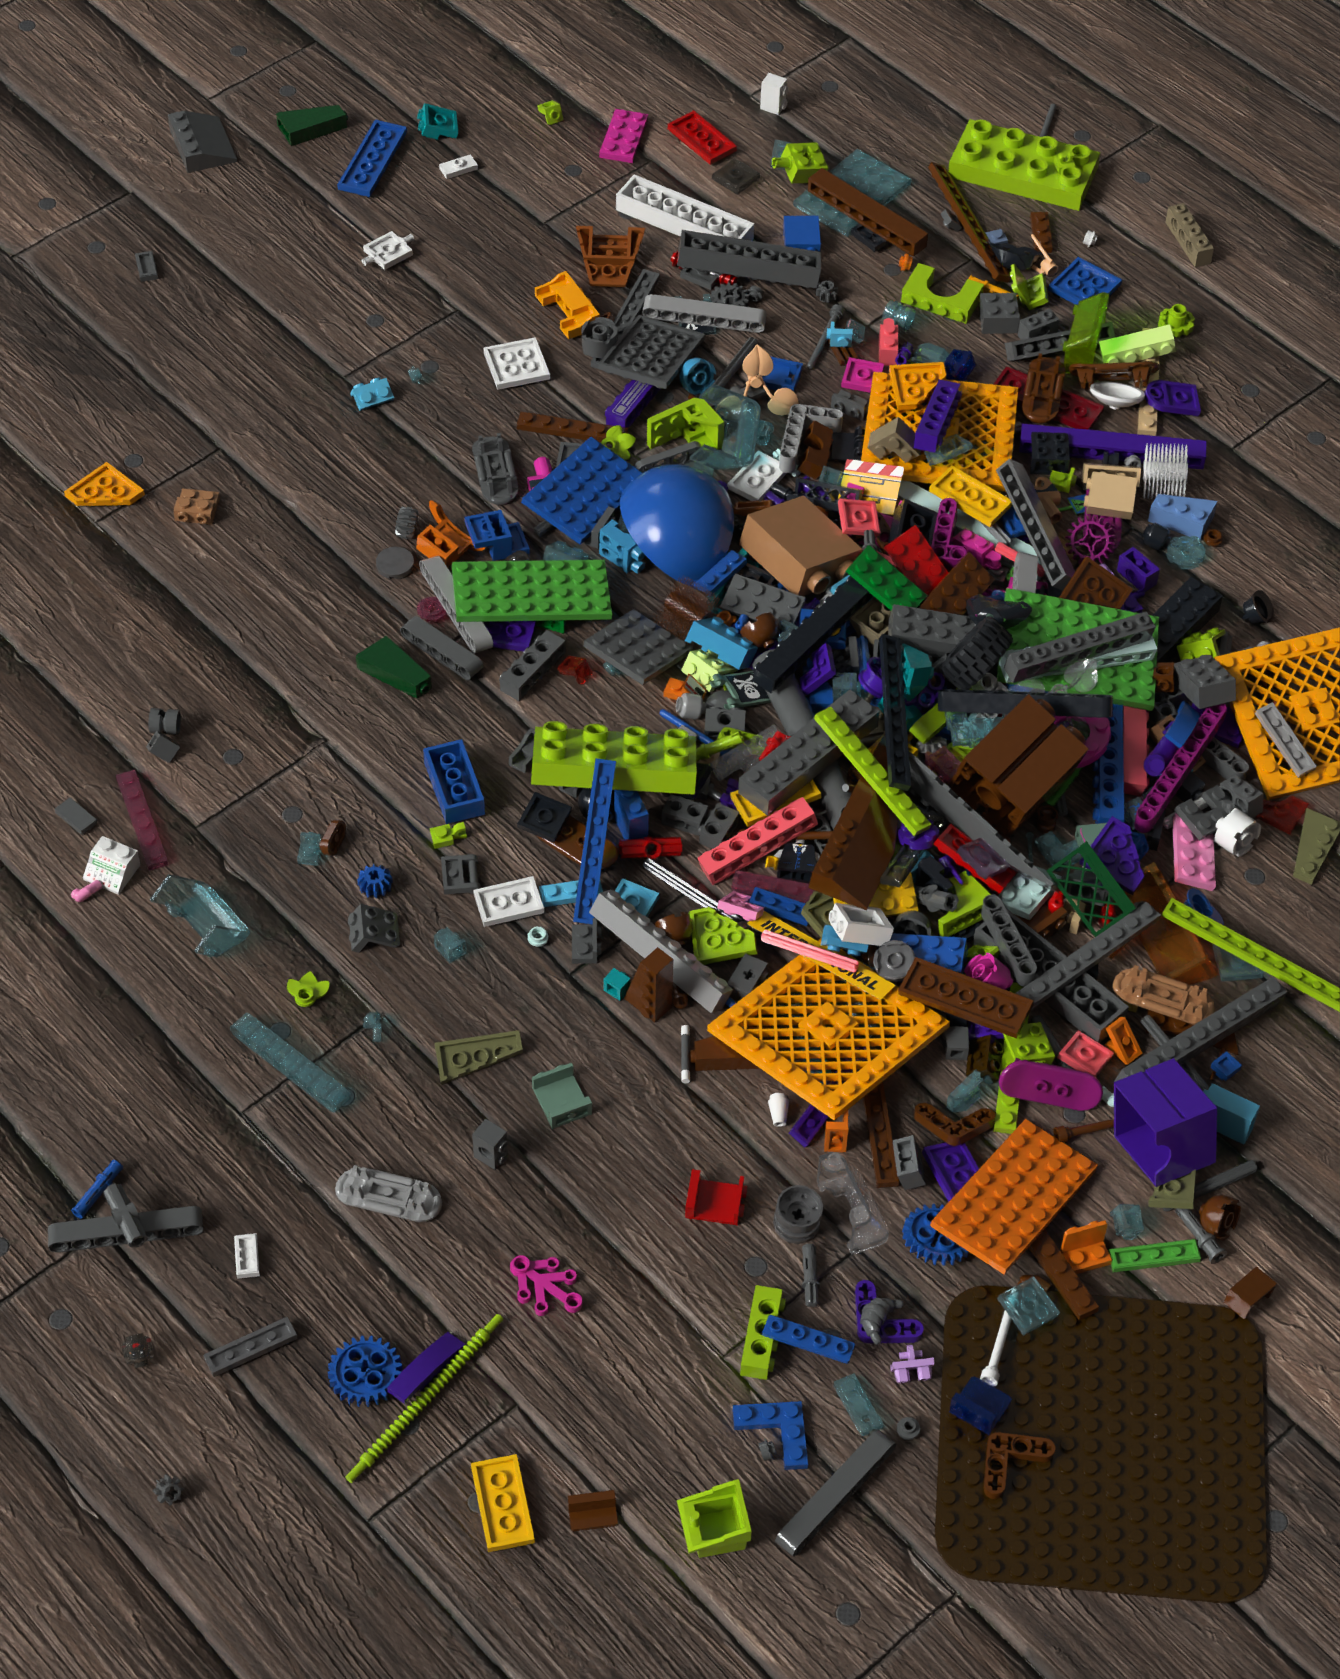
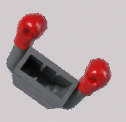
M1075 870L1074 873H1070L1068 881L1081 882L1082 870ZM1085 871L1083 883L1095 885L1096 875L1093 872ZM1067 874L1062 876L1061 879L1066 880ZM1098 879V885L1103 886V884ZM1060 882L1063 888L1065 889V883ZM1068 883L1067 893L1069 896L1078 897L1080 885ZM1082 885L1081 897L1093 899L1095 887ZM1097 888L1095 900L1108 902V891ZM1061 891L1058 893L1054 892L1048 902V910L1051 914L1060 907L1064 908L1065 896ZM1111 897L1110 902L1114 903V899ZM1080 900V901H1083V902H1087V903H1091V904H1092V902H1090V901ZM1095 902V905L1102 906V913L1100 915L1105 916L1107 904ZM1109 905L1108 917L1117 918L1115 905ZM1098 918L1097 921L1103 928L1105 919ZM1107 919L1106 925L1113 920Z

